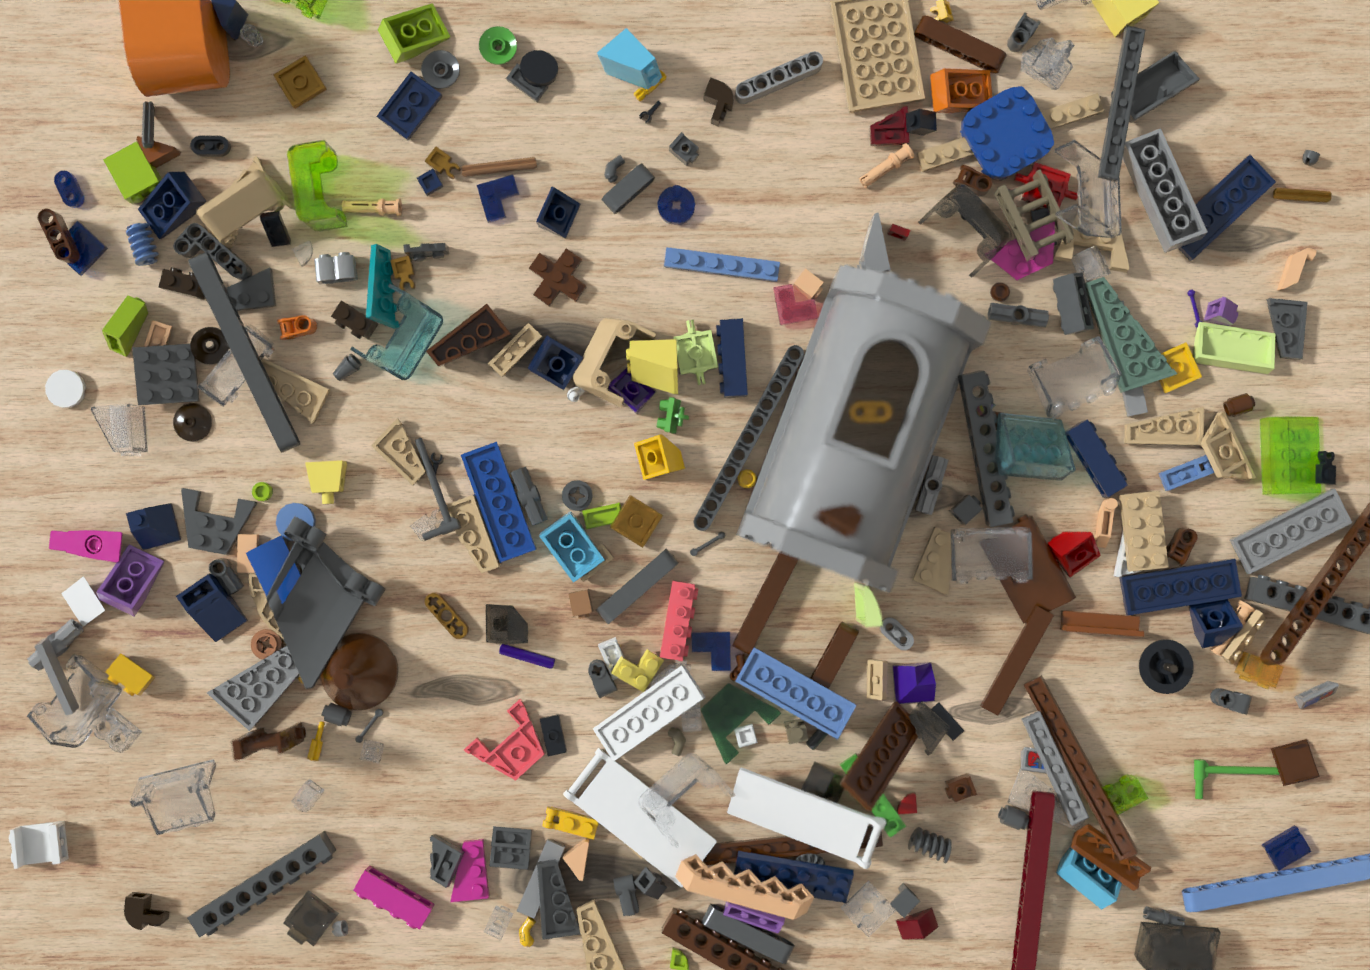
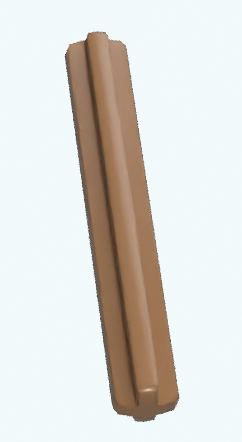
M535 157L470 164L463 165L461 170L463 176L466 177L537 168V160Z

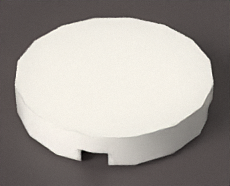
M70 370L54 372L48 378L45 385L48 400L62 408H72L78 405L85 396L86 384L83 378L78 373Z

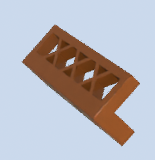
M1061 610L1060 630L1144 637V631L1139 630L1140 616Z
M1090 824L1085 825L1073 835L1071 844L1073 850L1132 891L1139 888L1140 877L1151 872V866L1135 855L1119 861L1106 835ZM1090 832L1095 837H1089L1086 833ZM1100 844H1107L1111 848L1103 847ZM1132 866H1139L1141 869L1138 871Z

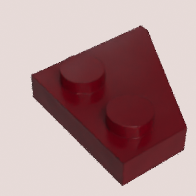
M904 106L894 114H890L883 120L870 125V146L910 143L909 133H907L906 129L908 106Z

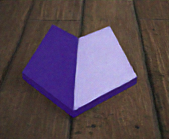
M931 662L892 665L895 702L904 704L935 700L936 681Z

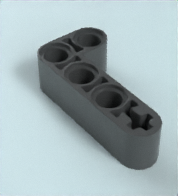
M198 223L190 224L174 242L175 252L186 258L194 257L202 249L204 252H208L214 261L238 280L242 281L252 276L250 266L228 247L221 244L208 229ZM201 229L200 236L196 238V231ZM215 242V248L210 250V244ZM188 244L187 251L183 252V246ZM229 254V261L224 263V257ZM234 267H240L243 273L240 274V272Z

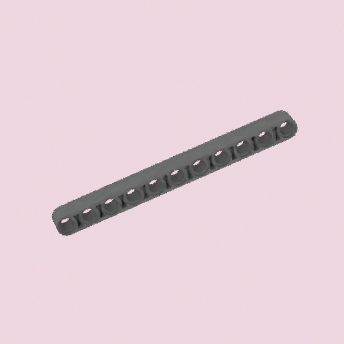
M208 252L189 259L190 267L279 450L283 453L299 446V438Z
M792 345L786 351L693 521L696 529L705 531L713 522L804 356V351L800 346ZM790 351H798L800 357L795 360L792 359L789 355ZM788 367L790 375L783 376L780 373V369ZM774 383L779 384L781 392L774 393L771 390V385ZM769 400L772 403V408L765 410L762 407V401ZM753 418H762V426H754L752 423ZM746 433H750L754 437L753 442L750 444L745 443L743 440V436ZM736 450L744 452L743 460H736L734 458ZM726 467H733L735 469L733 477L725 475ZM718 483L724 484L726 486L725 493L718 494L715 491V486ZM714 500L717 507L714 511H709L706 508L707 501ZM699 517L707 519L706 527L700 528L697 526L696 521Z

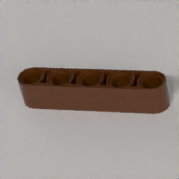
M922 16L914 32V36L917 39L983 70H990V73H999L1007 56L1003 50L930 16Z
M841 621L810 679L829 689L856 640L859 630Z

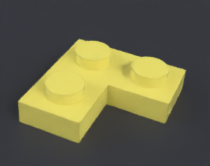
M647 649L637 665L621 656L611 673L644 693L664 662V659Z

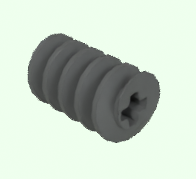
M917 827L914 830L908 844L909 850L913 845L915 846L916 853L920 848H922V855L929 851V858L936 854L937 861L944 857L943 862L945 864L949 860L952 849L951 839L946 838L944 840L943 836L937 837V834L934 832L930 834L928 830L922 831L921 827Z

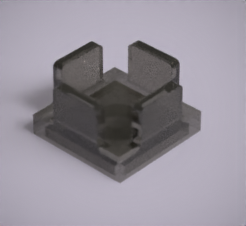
M308 890L284 921V924L290 928L287 935L300 945L307 941L314 947L339 913Z

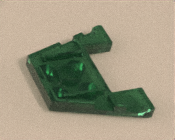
M727 683L700 709L726 765L739 754V751L726 737L749 715L756 711L770 725L781 714L778 709L730 683Z

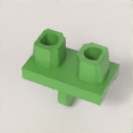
M669 397V400H660L659 408L661 411H667L666 418H658L657 428L671 434H676L677 426L682 427L683 420H689V416L684 415L685 408L680 407L681 400Z

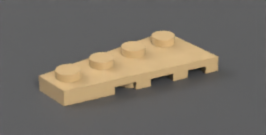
M1204 407L1125 424L1124 444L1201 446L1204 434Z
M475 494L447 504L450 516L458 518L461 524V528L455 530V532L459 536L458 538L469 551L468 554L480 572L484 573L501 567Z

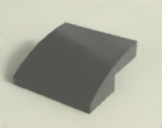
M493 826L489 866L528 870L532 830Z

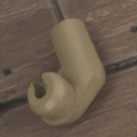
M671 727L668 731V736L672 737L675 743L672 754L681 756L686 739L679 728Z

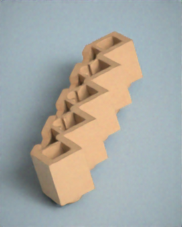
M696 854L681 861L675 876L687 891L792 920L806 914L814 899V896L802 883L789 890L776 876L761 883L750 869L734 875L723 861L708 868Z

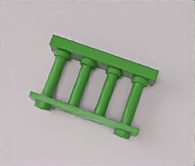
M856 754L840 763L845 774L858 757ZM882 794L871 811L875 817H881L886 821L884 830L891 838L905 828L906 825L885 795Z

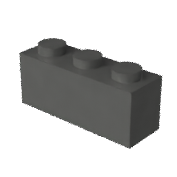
M1071 273L1054 278L1053 290L1057 297V309L1061 316V328L1064 331V335L1077 334L1094 329L1083 273Z

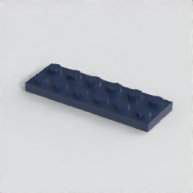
M1250 154L1246 156L1195 204L1207 229L1206 235L1201 240L1178 249L1190 261L1193 260L1274 185L1276 181Z
M1233 558L1119 577L1126 615L1242 597L1236 559Z
M738 851L733 873L737 875L750 869L761 883L776 876L788 890L802 883L814 898L842 903L847 901L854 876V871L851 869Z

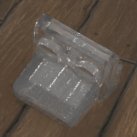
M1053 37L1040 40L1038 44L1022 52L1020 70L1050 89L1057 90L1073 68L1068 57L1074 44L1071 40L1057 43Z

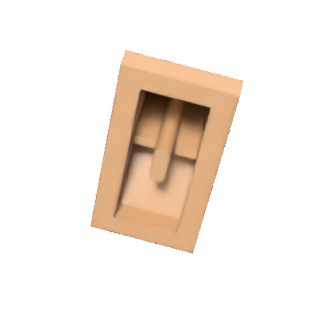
M589 838L583 839L564 853L563 856L565 862L580 881L584 879Z

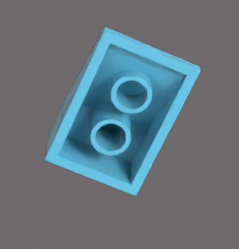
M572 511L543 530L539 535L573 583L605 560Z

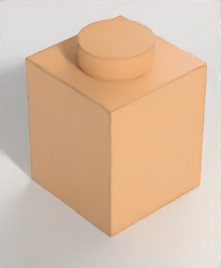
M805 268L792 287L811 300L813 296L817 298L823 291L821 286L824 282Z

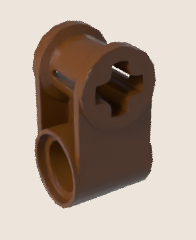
M961 165V171L957 179L953 181V184L977 196L986 195L992 187V179L970 166ZM978 182L985 183L987 188H979Z
M1189 528L1177 529L1166 547L1167 558H1171L1183 566L1197 542V533ZM1185 532L1189 534V538L1187 541L1183 540V534Z

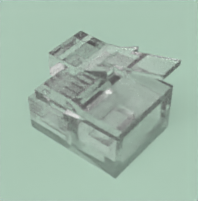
M1097 245L1072 257V263L1077 273H1083L1085 283L1111 274L1105 256L1101 255Z

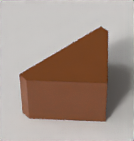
M137 136L136 140L147 161L155 168L181 154V151L175 147L154 141L152 148H144L142 137Z

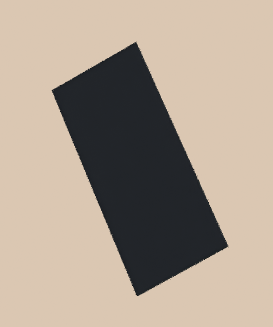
M939 702L928 711L929 715L953 741L964 732L962 727Z

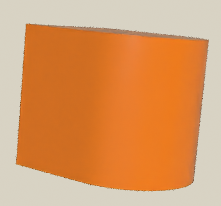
M119 0L127 63L137 88L144 96L150 97L226 88L228 86L230 63L226 31L222 28L210 0Z

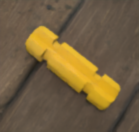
M660 70L662 78L655 86H651L648 90L641 87V89L639 88L634 92V96L638 101H642L646 94L649 95L659 86V83L666 80V75L663 71Z

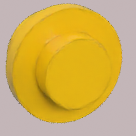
M745 469L738 474L737 480L741 487L751 488L755 485L757 478L752 470Z

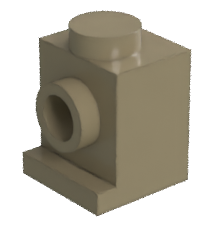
M796 719L784 722L789 744L808 741L804 720Z

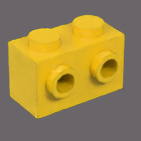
M121 653L105 672L109 675L108 680L116 685L121 683L125 686L123 690L131 696L135 694L141 696L155 679V676Z

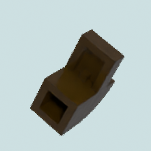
M710 77L703 101L716 105L711 118V124L718 126L720 121H724L727 110L732 111L734 97L727 84Z
M132 892L125 897V919L130 926L138 930L144 929L147 925L160 926L169 919V911L151 909L152 894Z

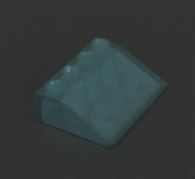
M1007 413L998 414L995 459L1001 476L1062 481L1076 471L1061 419Z

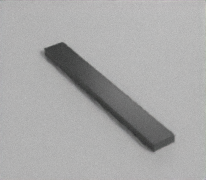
M1128 25L1124 28L1097 178L1115 182L1119 180L1145 29Z

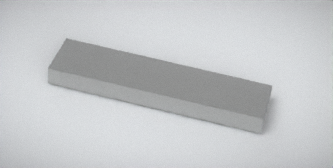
M49 638L43 639L35 645L36 651L65 715L73 714L79 708V705Z
M547 839L538 862L556 859L558 863L565 846ZM537 865L517 909V912L533 919L540 906Z

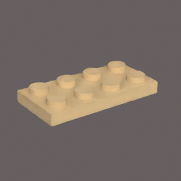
M1160 491L1119 495L1128 572L1169 568Z

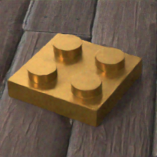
M306 55L273 74L294 109L327 90Z
M629 495L610 528L643 548L663 515L632 495Z

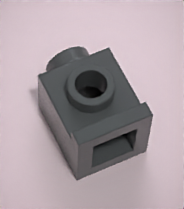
M681 132L669 146V152L687 166L690 162L694 163L698 158L699 147ZM687 146L689 150L685 152L682 148Z
M647 867L643 869L634 881L645 895L657 900L667 888L663 878L656 872L652 873Z

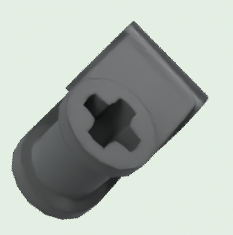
M1024 12L1007 41L1008 48L1013 52L1021 51L1041 22H1036ZM1014 38H1019L1021 43L1016 42Z
M598 659L593 660L589 664L588 673L599 698L617 691L614 680L604 662ZM594 665H597V667H602L600 669V673L592 671L594 669Z
M1216 688L1211 692L1210 699L1218 706L1247 715L1252 696Z

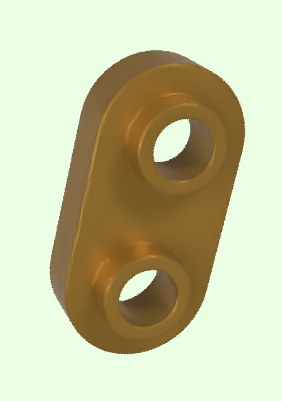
M882 401L857 402L851 406L849 414L851 419L857 423H883L890 419L892 408L888 403ZM857 409L863 410V416L856 414ZM878 409H882L884 411L883 416H879L877 414Z

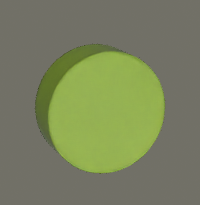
M258 482L253 486L252 495L256 500L267 501L272 497L273 489L270 484Z

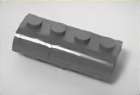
M1173 51L1138 73L1129 119L1130 123L1135 122L1143 115L1200 80L1179 56L1178 52Z

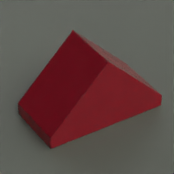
M932 908L896 920L902 940L924 939L939 927Z

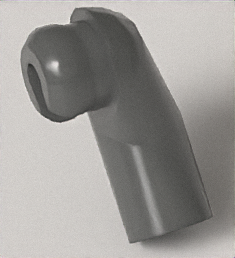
M621 155L606 165L604 176L610 183L617 180L616 169L625 163Z

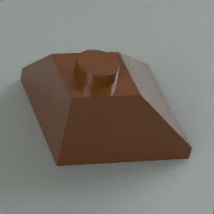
M849 504V506L842 505L819 510L812 518L842 536L850 538L856 534L864 515L859 513L860 509Z

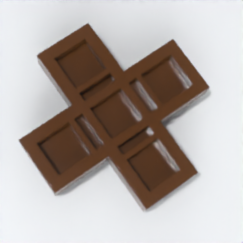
M567 248L556 263L539 253L530 265L529 270L544 280L533 295L547 306L552 304L560 291L576 302L587 287L572 276L582 262V259Z

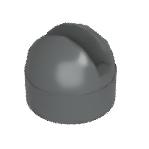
M1305 150L1302 158L1303 163L1307 164L1310 161L1309 166L1316 164L1320 154L1315 151Z

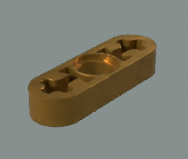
M434 592L426 596V607L445 629L456 639L464 638L469 632L468 625L442 595ZM431 597L439 599L437 600L439 606L445 605L438 613L436 610L439 608L436 605H430ZM444 610L452 613L450 621L442 619V612ZM457 619L458 621L455 622V624L458 627H464V629L462 630L463 635L461 633L456 634V627L454 625L449 627L448 624L454 622V620Z

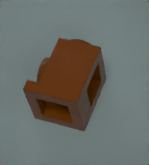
M967 773L945 781L947 787L944 789L949 799L952 798L954 802L977 795L972 779ZM963 787L964 790L958 793V788Z

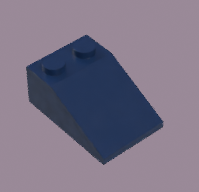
M185 171L168 172L141 204L138 211L146 222L150 224L157 237L163 239L194 216L197 210L207 201Z

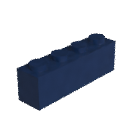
M743 318L720 320V325H716L717 337L720 336L721 344H717L718 356L722 357V363H718L719 375L723 374V382H720V394H724V398L747 397Z
M1088 419L1083 420L1064 431L1063 434L1102 498L1110 497L1128 486L1126 483L1127 478L1122 471L1118 470L1115 465L1117 464L1115 458L1107 452L1104 440L1096 434L1097 429L1091 421L1089 422Z

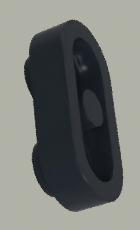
M196 136L190 143L191 150L202 157L226 156L231 150L230 142L223 136ZM205 144V148L200 150V146ZM224 144V148L219 150V146Z

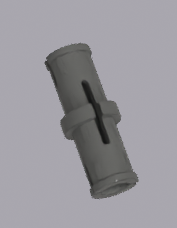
M1148 906L1144 908L1143 914H1146L1143 915L1144 919L1158 922L1161 926L1168 925L1179 930L1184 928L1185 922H1181L1185 921L1183 917L1169 914L1166 910L1159 911Z

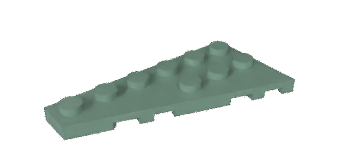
M1105 277L1085 283L1087 296L1120 393L1176 375L1177 372L1170 367L1164 355H1161L1154 346L1155 343L1139 322L1129 313L1130 310L1123 305Z

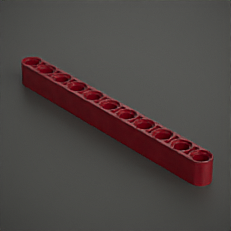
M1032 791L1011 970L1036 969L1055 806V795L1052 792Z

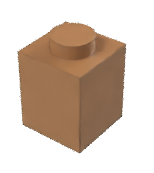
M589 589L569 593L573 617L578 616V619L590 617L589 613L593 612Z

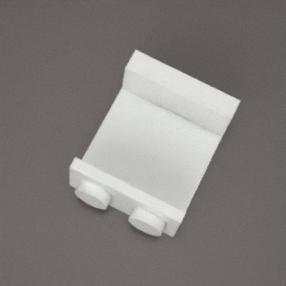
M65 821L23 825L10 830L11 862L14 869L27 864L44 862L60 864L69 859Z

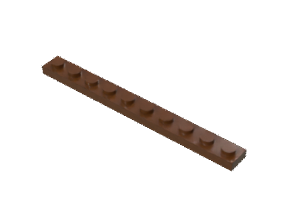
M1041 675L1023 684L1037 711L1041 712L1055 744L1119 861L1138 854L1133 840L1043 676Z
M874 826L867 827L860 849L867 847ZM880 832L875 847L883 846L882 832ZM777 836L716 843L704 858L703 863L706 866L716 865L722 861L724 864L735 863L738 851L778 858L808 853H827V851L788 836Z

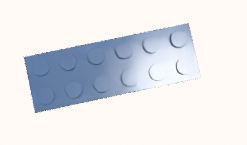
M755 647L736 679L737 683L836 739L840 737L857 706L855 703Z

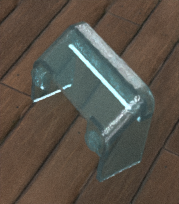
M389 284V288L402 295L397 303L398 311L404 315L399 328L395 330L385 348L376 344L368 350L367 354L354 347H351L350 350L395 377L407 380L413 375L443 324V317L440 313L412 295Z

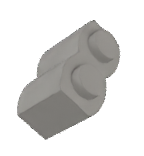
M349 252L338 253V256L331 257L330 254L319 255V258L314 259L316 282L319 284L358 280L356 259Z

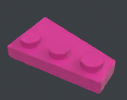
M484 839L464 841L462 850L465 853L457 869L450 903L489 898Z

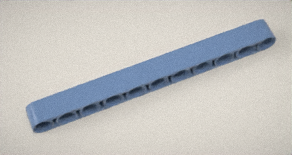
M1370 853L1185 888L1182 890L1185 910L1187 912H1199L1370 879Z

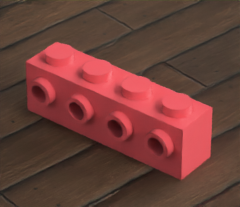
M672 581L660 658L683 661V657L688 655L689 646L685 644L686 638L691 637L692 627L689 626V620L694 619L695 608L692 607V602L697 600L698 589L695 588L693 583Z

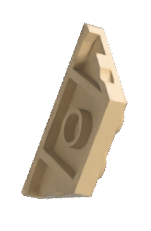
M1225 411L1217 413L1201 441L1203 450L1216 477L1242 480L1256 478Z

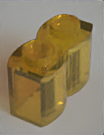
M1242 651L1243 655L1238 661L1234 672L1239 674V679L1249 683L1251 679L1258 682L1257 686L1267 690L1269 687L1276 688L1284 667L1281 665H1266L1261 661L1260 657Z

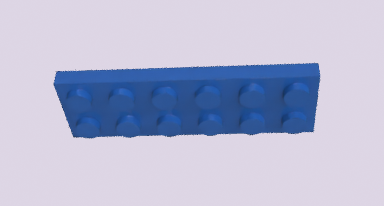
M498 442L461 454L499 563L537 550Z

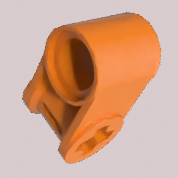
M305 315L277 320V323L280 324L281 340L311 335L317 330L316 321ZM305 321H308L309 326L304 330L303 324Z

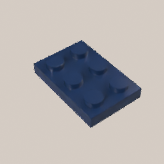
M411 71L376 117L409 141L441 99L442 94Z

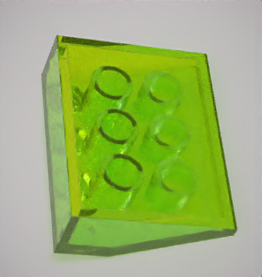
M1288 416L1261 418L1262 494L1321 493V484H1315L1316 464H1320L1318 460V452L1320 451L1319 417Z

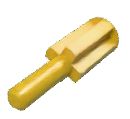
M324 721L319 722L316 737L311 741L307 759L311 761H319L323 745L321 737L325 725Z

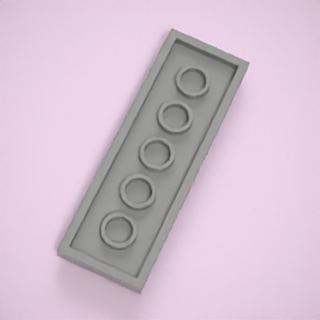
M1330 489L1230 539V542L1246 574H1251L1351 524L1352 521L1336 489Z

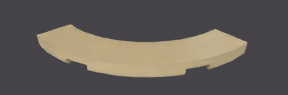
M248 573L250 593L259 615L267 626L283 639L256 573Z

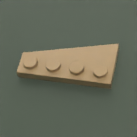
M260 357L277 395L307 418L309 422L314 424L330 389Z
M595 899L577 907L587 970H625Z

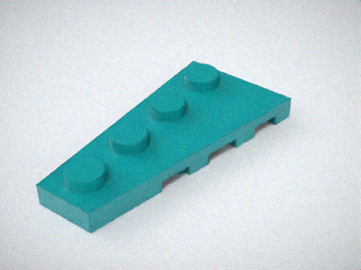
M374 244L371 245L366 318L396 329L399 328V321L395 320L397 304L393 302L395 286L391 281V275H393L390 261L391 251L383 246Z

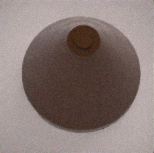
M353 633L344 636L320 676L327 695L336 704L350 710H367L386 700L394 690L398 679L397 659L388 647L389 645L379 637L367 633Z

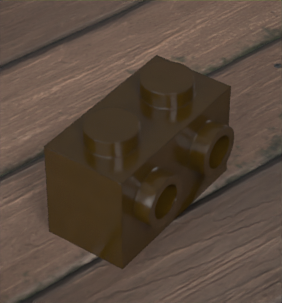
M177 268L163 269L159 288L168 292L204 300V293L193 272H189V275L182 273L183 270Z
M342 300L331 315L336 320L334 322L336 325L343 329L347 326L352 330L351 334L359 339L363 336L369 340L378 326L377 322L366 318L364 314Z

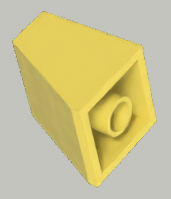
M1091 0L1114 37L1124 32V28L1127 25L1133 26L1146 18L1159 4L1158 0Z
M676 339L630 341V349H626V360H630V362H627V373H631L632 381L672 394H678Z

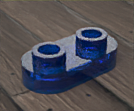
M59 171L54 177V183L63 202L71 208L80 207L84 203V195L75 176L68 171ZM65 177L66 180L62 183L61 180ZM73 194L74 197L72 200H70L69 197Z

